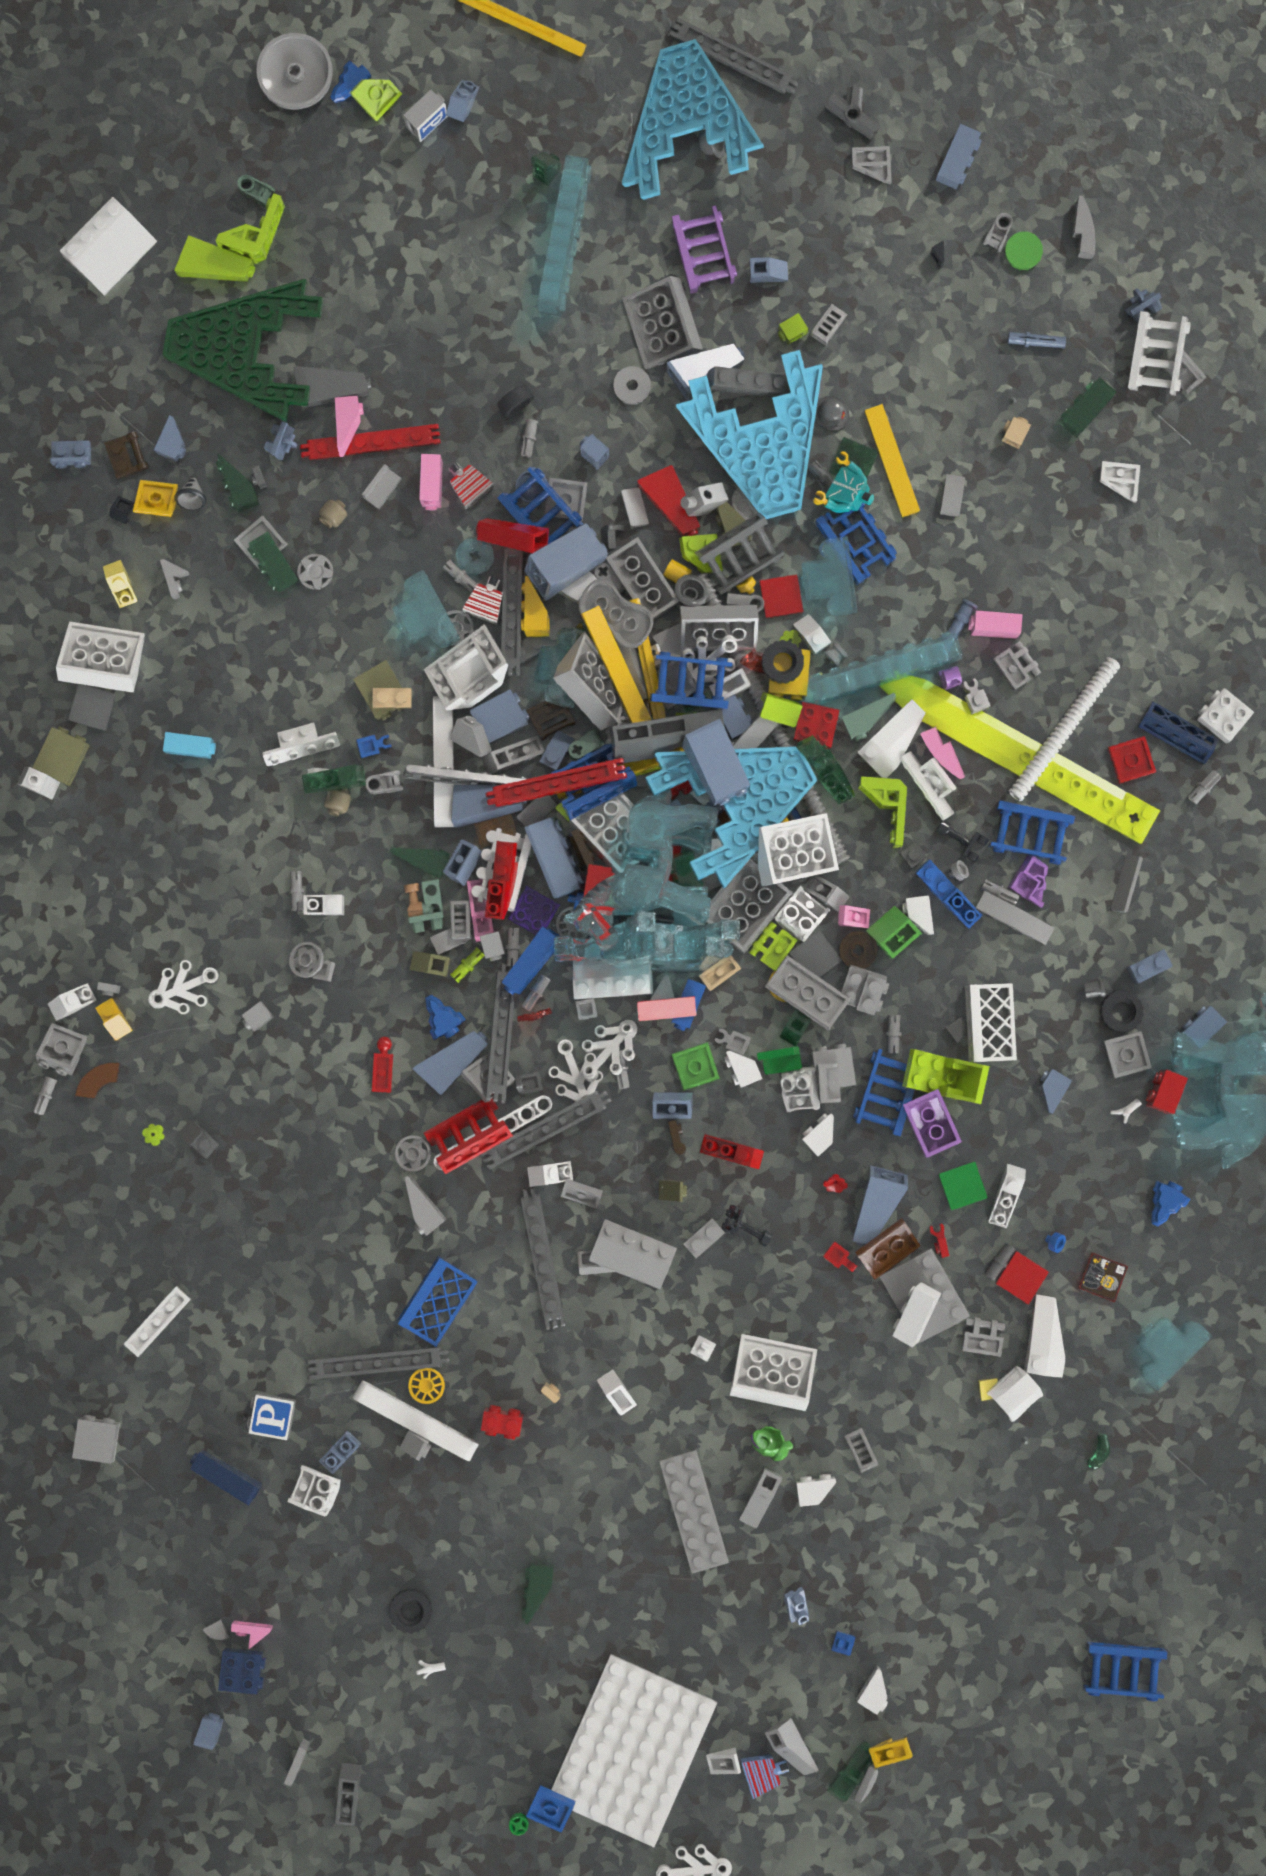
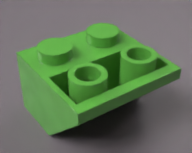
M896 906L892 907L866 930L890 959H893L922 934L912 921Z

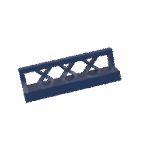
M1154 701L1150 704L1147 713L1138 726L1204 765L1213 754L1219 741L1215 736ZM1153 709H1154L1155 711L1159 712V713H1160V716L1157 715L1156 713L1152 712ZM1170 720H1173L1174 722H1176L1177 725L1171 723ZM1187 730L1192 731L1194 735L1190 734ZM1204 739H1206V740H1208L1209 742H1211L1212 745L1206 743V742L1204 741Z

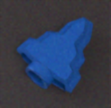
M350 60L343 67L344 71L339 76V83L334 87L330 96L334 103L345 101L351 96L349 92L362 79H370L372 77L363 65L357 67Z
M433 995L425 998L426 1009L430 1014L428 1022L431 1030L429 1032L433 1040H437L442 1036L449 1039L460 1031L458 1026L466 1020L461 1012H455L452 1007L444 1006L442 1001Z
M1156 1180L1152 1189L1155 1193L1152 1199L1155 1207L1151 1213V1224L1158 1227L1167 1221L1170 1214L1177 1213L1181 1207H1186L1190 1198L1181 1193L1183 1187L1172 1181H1169L1166 1185Z

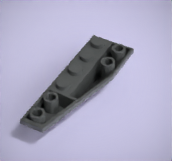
M722 709L609 726L614 760L623 758L624 763L655 758L654 754L657 752H669L681 747L686 734L718 719L721 720L724 726Z

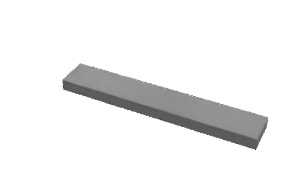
M759 715L732 745L733 748H757L779 723L763 719ZM693 789L689 792L703 806L710 800L707 792L700 796H696Z

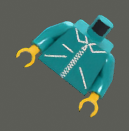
M840 452L845 460L841 461L836 457V462L841 465L844 464L845 467H841L826 495L822 491H817L816 495L820 496L821 500L814 498L813 502L816 505L823 503L824 507L835 513H844L850 510L857 511L862 503L871 505L874 495L868 493L870 488L862 470L853 461H848V454L846 452Z

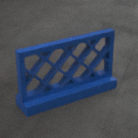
M438 1256L400 1314L397 1323L437 1347L478 1281ZM446 1267L453 1270L455 1278L444 1281L442 1273ZM467 1279L472 1282L468 1289L460 1291L458 1280ZM456 1281L458 1291L447 1294L445 1283ZM442 1284L444 1295L433 1297V1287ZM458 1294L460 1300L458 1305L449 1307L448 1297ZM445 1297L447 1308L436 1310L434 1300ZM432 1301L434 1311L423 1313L421 1307L423 1303ZM448 1311V1321L439 1323L437 1313ZM435 1314L437 1324L426 1326L424 1316ZM414 1318H422V1328L415 1329L410 1326ZM438 1327L439 1335L434 1341L428 1337L427 1329Z

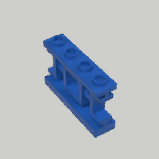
M864 503L861 504L857 512L865 524L862 520L854 525L851 524L847 517L854 513L852 510L843 513L835 519L827 512L815 521L816 526L857 586L871 576L867 570L868 566L880 558L885 566H887L897 558L895 556L897 554L895 548L891 544L888 545L885 541L886 536L881 529H877L874 525L876 522L874 517L870 513L867 514L864 510ZM827 521L832 527L841 521L846 529L838 536L842 542L839 541ZM860 527L869 542L855 551L845 536ZM875 539L886 555L883 551L876 556L872 555L868 548L876 543ZM848 552L851 554L853 558H855L861 553L864 555L867 562L860 566V569L863 572V574L860 572V570L858 569V567L856 566Z
M611 743L605 744L597 751L588 753L583 758L570 762L566 767L555 770L552 773L601 763L606 759L607 761L614 760ZM626 767V770L623 772H618L619 774L626 773L627 778L581 788L584 796L576 800L572 794L580 789L565 792L568 798L561 803L569 820L637 786L636 776L630 767Z

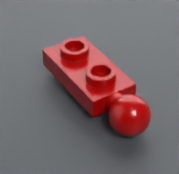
M381 1037L377 1041V1048L380 1050V1054L374 1053L372 1092H392L394 1054H388L392 1047V1041L388 1037Z

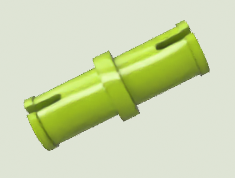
M477 947L466 959L463 958L461 960L462 963L450 974L452 978H455L456 982L459 983L469 971L472 972L474 970L473 967L485 956Z

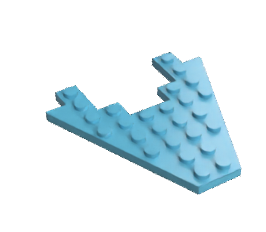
M696 39L660 49L622 179L624 187L639 183L640 197L643 200L661 195L657 160L674 156L673 138L705 129L709 145L725 141L728 171L731 175L749 170L747 152L764 148L763 143Z
M800 350L781 355L790 393L772 397L776 417L740 426L735 408L716 413L707 375L688 380L693 399L676 404L677 409L755 509L766 519L798 511L802 507L823 366L818 364L804 368Z
M800 747L734 749L750 786L745 795L741 797L734 796L730 798L728 803L723 805L730 822L714 830L722 847L689 862L697 880L715 873L722 887L725 888L759 849V827L781 823L817 782V778ZM685 751L657 752L654 754L661 770L645 778L653 796L687 780L696 796L706 793Z

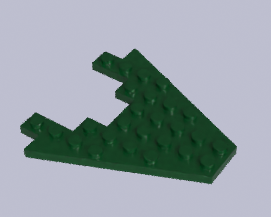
M301 279L168 319L162 355L165 359L283 421H287L289 405L308 406L311 388L309 385L274 383L275 365L258 363L262 331L281 332L284 315L321 318L323 297L306 296L307 280Z

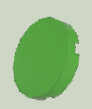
M1018 232L1012 235L1005 247L1006 259L1013 268L1019 270H1029L1036 266L1043 254V245L1040 239L1030 232Z

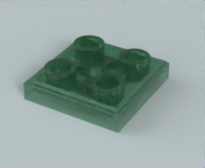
M843 437L829 472L837 476L841 467H845L844 464L841 465L836 462V457L841 461L845 460L844 456L840 454L843 451L848 454V461H853L868 478L879 451Z

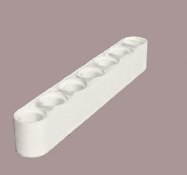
M433 696L434 768L449 767L454 770V741L450 740L453 732V710H446L439 696ZM434 782L435 827H454L452 823L453 784Z
M540 1096L499 1119L498 1122L502 1120L505 1122L507 1118H513L515 1120V1127L509 1129L512 1133L550 1111L552 1101L547 1096ZM541 1099H546L549 1102V1107L546 1110H541L538 1106V1102ZM525 1108H529L532 1111V1117L528 1120L524 1119L521 1115L522 1110ZM488 1125L487 1127L481 1129V1131L483 1132L484 1130L490 1128L492 1125ZM473 1134V1135L467 1137V1138L464 1139V1140H465V1141L469 1140L470 1138L474 1137L475 1134ZM458 1144L453 1145L447 1150L449 1151L453 1149L454 1147L458 1146ZM439 1153L434 1158V1165L437 1169L442 1170V1168L439 1166L436 1158L441 1155V1153Z
M362 1380L352 1397L359 1403L467 1461L471 1460L479 1445L475 1440Z

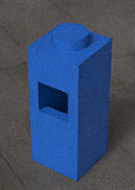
M690 979L687 980L681 997L695 996L696 1011L706 985ZM694 1016L673 1018L672 1023L675 1024V1028L685 1031V1028L690 1029Z

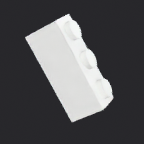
M922 1282L916 1287L913 1286L908 1294L910 1297L908 1303L905 1302L901 1309V1313H903L901 1319L898 1318L893 1326V1329H895L893 1337L914 1347L919 1342L941 1293Z

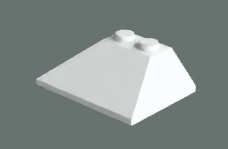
M483 625L426 667L424 671L445 709L454 710L471 708L500 687L503 683L508 664L489 630Z

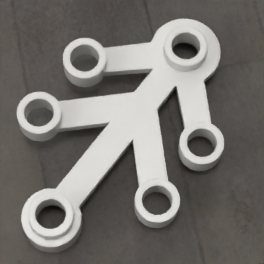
M731 635L725 636L721 641L722 644L706 658L708 641L706 637L700 636L696 639L698 658L716 661V657L719 658L723 653L734 652L737 649V640ZM688 648L683 651V658L694 659L695 656L692 649ZM728 658V662H732L733 665L732 667H725V670L733 671L735 669V661L732 658ZM687 663L688 670L697 682L698 666L693 670L692 663ZM706 665V671L712 672L710 675H705L704 682L716 683L714 676L717 675V666Z
M183 960L180 963V970L173 988L166 991L169 980L174 977V971L171 968H165L162 971L163 977L158 989L149 994V1004L157 1009L167 1006L185 1015L190 1011L189 1005L186 1003L179 1004L169 999L173 996H179L203 1007L207 1004V998L203 995L187 992V990L205 982H216L219 977L218 971L214 968H206L201 976L183 983L187 972L192 968L190 961ZM185 962L189 964V968L186 970L182 967ZM167 970H170L172 973L170 977L165 976ZM209 972L214 973L213 979L208 978ZM158 995H160L162 998L161 1002L159 1003L155 1001V998ZM203 997L205 1001L200 1005L198 999ZM182 1005L187 1007L186 1012H181L180 1008Z
M625 1020L619 1026L609 1028L599 1025L595 1028V1034L598 1038H604L606 1035L617 1036L613 1040L583 1041L582 1048L587 1053L593 1050L604 1049L591 1065H586L582 1069V1075L585 1080L590 1082L596 1080L599 1075V1067L611 1054L612 1064L610 1065V1071L614 1075H619L622 1072L619 1045L623 1040L625 1041V1049L622 1052L623 1057L627 1061L634 1059L635 1053L633 1051L632 1038L637 1033L635 1022ZM627 1026H630L629 1031H624ZM599 1030H604L602 1034H598ZM587 1044H591L590 1048H585ZM632 1052L631 1056L629 1057L626 1056V1053ZM615 1066H619L617 1071H613ZM592 1069V1073L586 1074L587 1070Z
M565 1039L559 1042L558 1051L565 1055L572 1076L560 1071L556 1066L549 1069V1075L552 1078H559L575 1085L579 1094L568 1090L563 1084L556 1087V1093L559 1096L564 1095L578 1101L595 1092L598 1083L603 1079V1074L601 1071H598L601 1074V1078L591 1081L586 1091L582 1069L586 1065H591L596 1060V1056L594 1053H587L579 1073L572 1055L573 1044ZM563 1044L569 1045L568 1051L562 1050ZM588 1055L594 1056V1060L592 1062L587 1061ZM554 1068L558 1070L556 1076L551 1074V1070ZM560 1086H563L565 1088V1092L563 1094L558 1093V1088Z
M698 1844L695 1847V1854L698 1857H704L712 1865L701 1864L687 1852L684 1846H679L676 1849V1857L684 1859L692 1867L671 1869L668 1865L663 1864L657 1868L656 1876H661L660 1874L663 1871L668 1873L667 1876H704V1874L712 1873L711 1876H729L732 1871V1865L726 1858L717 1859L703 1844ZM698 1848H703L705 1850L704 1853L699 1854L697 1852ZM684 1850L685 1854L683 1856H680L678 1854V1851ZM721 1865L726 1867L723 1872L718 1869Z

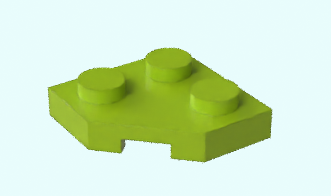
M362 79L349 92L374 121H378L402 95L390 80Z
M717 534L679 538L682 557L687 562L690 561L702 574H710L713 571L708 563L703 564L697 558L695 552L717 539ZM719 554L715 556V561L717 562L720 570L723 571L721 556Z

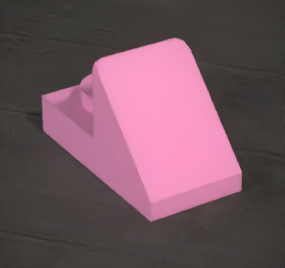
M840 905L838 925L843 927L869 928L870 909Z
M234 1621L231 1626V1632H236L235 1635L238 1636L250 1634L248 1648L250 1649L270 1633L273 1625Z

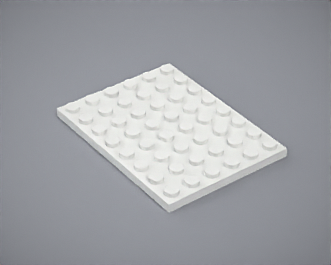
M610 1654L551 1790L575 1800L572 1811L655 1847L717 1705V1701Z

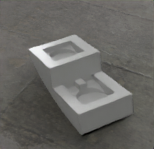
M946 474L940 514L959 517L965 477Z
M460 923L456 926H466V923ZM451 928L430 937L437 954L440 955L472 940L473 937L470 933V939H451ZM455 930V934L466 933V930Z

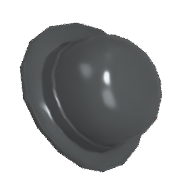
M706 130L699 134L698 144L704 154H715L718 158L724 157L725 145L723 141L709 145L706 139Z
M825 396L817 402L815 420L821 427L837 431L843 429L848 424L850 412L842 399L835 396Z
M688 574L683 575L677 580L674 592L676 598L683 606L697 607L705 604L708 599V589L701 578Z

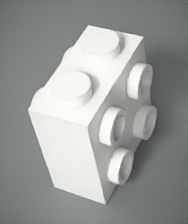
M1224 688L1221 691H1215L1210 698L1212 702L1208 706L1205 704L1198 712L1200 716L1197 720L1227 744L1254 712Z

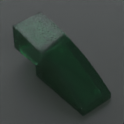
M865 1741L855 1750L827 1789L831 1795L842 1803L848 1800L855 1787L864 1778L868 1767L873 1764L869 1748L872 1746Z

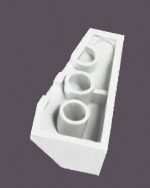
M911 700L857 753L881 778H887L899 766L901 762L900 757L905 754L925 712Z
M1036 1294L1024 1371L1043 1376L1062 1377L1065 1353L1056 1298Z

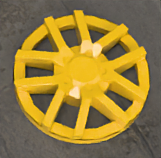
M424 1368L418 1369L412 1374L408 1388L411 1396L417 1402L431 1404L442 1396L445 1382L437 1370ZM423 1371H428V1378H424ZM431 1371L436 1373L437 1376L431 1378ZM419 1372L421 1374V1379L415 1377V1375ZM440 1378L441 1382L434 1384L433 1380ZM412 1380L420 1382L419 1386L412 1385ZM442 1385L441 1392H439L435 1387ZM412 1388H418L419 1390L414 1394ZM433 1390L438 1394L436 1398L430 1393ZM420 1392L424 1393L422 1400L417 1397ZM428 1394L432 1400L425 1401L424 1399Z

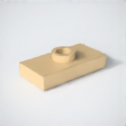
M546 1382L542 1386L541 1392L553 1403L560 1399V1390L552 1383L549 1385Z

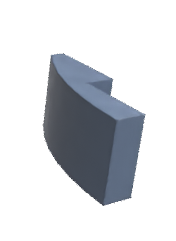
M347 1431L319 1462L331 1474H334L361 1443Z

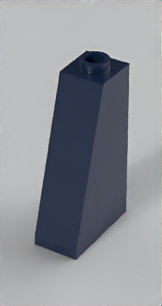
M203 1450L199 1454L195 1453L190 1461L193 1464L190 1468L192 1471L248 1506L254 1501L263 1484Z

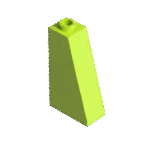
M188 235L175 267V272L180 277L248 282L249 277L252 278L254 275L255 267L252 259Z

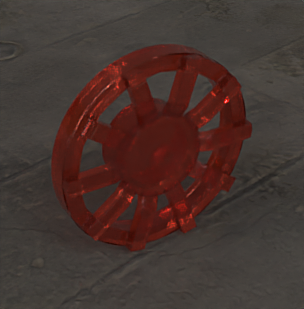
M551 1008L531 1012V1014L517 1016V1022H530L542 1019L544 1016L553 1013Z

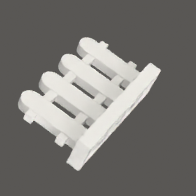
M497 828L496 831H489L486 834L487 841L493 843L492 849H484L481 853L482 859L488 861L487 868L480 867L477 869V877L482 879L483 883L482 886H474L471 892L474 897L478 898V902L483 903V900H487V884L489 879L493 878L492 865L495 860L496 841L517 843L516 851L521 850L520 857L516 856L515 862H518V870L513 895L507 910L514 912L532 845L527 834L524 839L520 838L521 834L519 833L512 836L501 833L502 829Z

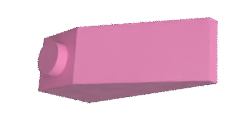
M358 396L335 398L337 447L340 457H344L361 422L360 415L364 414L363 403H359Z

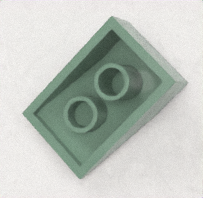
M895 693L842 717V721L852 741L856 740L859 742L867 738L866 734L871 732L895 702Z

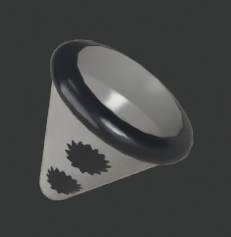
M191 478L174 495L176 504L187 510L201 509L207 502L196 478Z

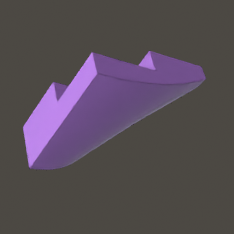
M1027 855L1008 888L1042 908L1044 905L1042 898L1043 890H1046L1045 877L1048 872V866L1036 857Z

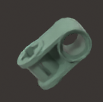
M242 175L237 182L239 191L243 196L263 207H266L268 199L275 192L272 186L250 175ZM245 182L252 184L249 189H243L242 185Z
M596 729L573 742L569 746L568 755L571 760L577 761L586 754L597 751L605 744ZM574 748L577 750L581 749L580 755L577 753L573 754Z

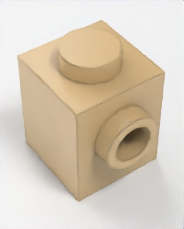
M1013 417L1012 421H1007L1003 429L1006 433L1002 441L1019 449L1031 425L1022 417Z

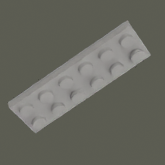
M697 1450L659 1460L691 1573L729 1563Z

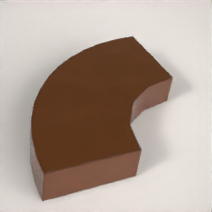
M106 1063L90 1070L80 1081L75 1096L95 1099L97 1092L102 1086L117 1082L120 1063Z

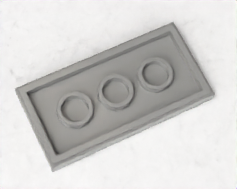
M789 956L785 958L765 986L768 990L828 1031L851 1000Z

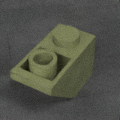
M413 951L410 970L448 977L451 958Z

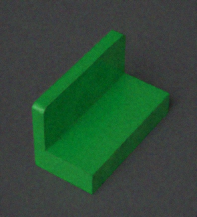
M799 1046L757 1053L758 1060H763L765 1075L802 1069Z

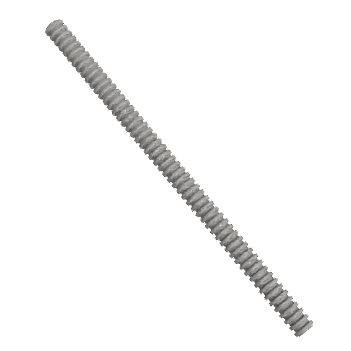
M708 573L698 575L705 582L708 589V599L705 604L707 606H724L721 605L722 601L718 599L719 595L715 593L716 589H713L714 585L710 583L711 579L708 578ZM735 650L731 652L730 657H733L736 668H743L751 684L747 688L749 689L748 693L752 695L751 699H754V705H757L756 709L761 712L764 703L761 700L763 692L767 693V691L763 689L764 685H761L762 681L758 679L759 675L755 673L756 669H753L754 665L750 663L751 659L747 657L748 653H745V650ZM779 723L770 734V737H773L772 741L776 743L775 747L794 746L793 743H790L791 738L787 737L788 732L785 733L784 731L786 728L782 727L783 724ZM812 786L802 798V801L805 800L806 802L804 805L808 806L807 810L811 812L810 816L826 813L828 815V812H825L826 808L822 806L823 802L819 800L820 796H817L818 792L814 790L815 786ZM828 818L837 863L841 864L848 860L850 856L846 854L847 850H844L843 847L845 846L841 844L842 840L838 838L839 834H836L835 831L837 830L833 828L834 824L830 822L831 818Z

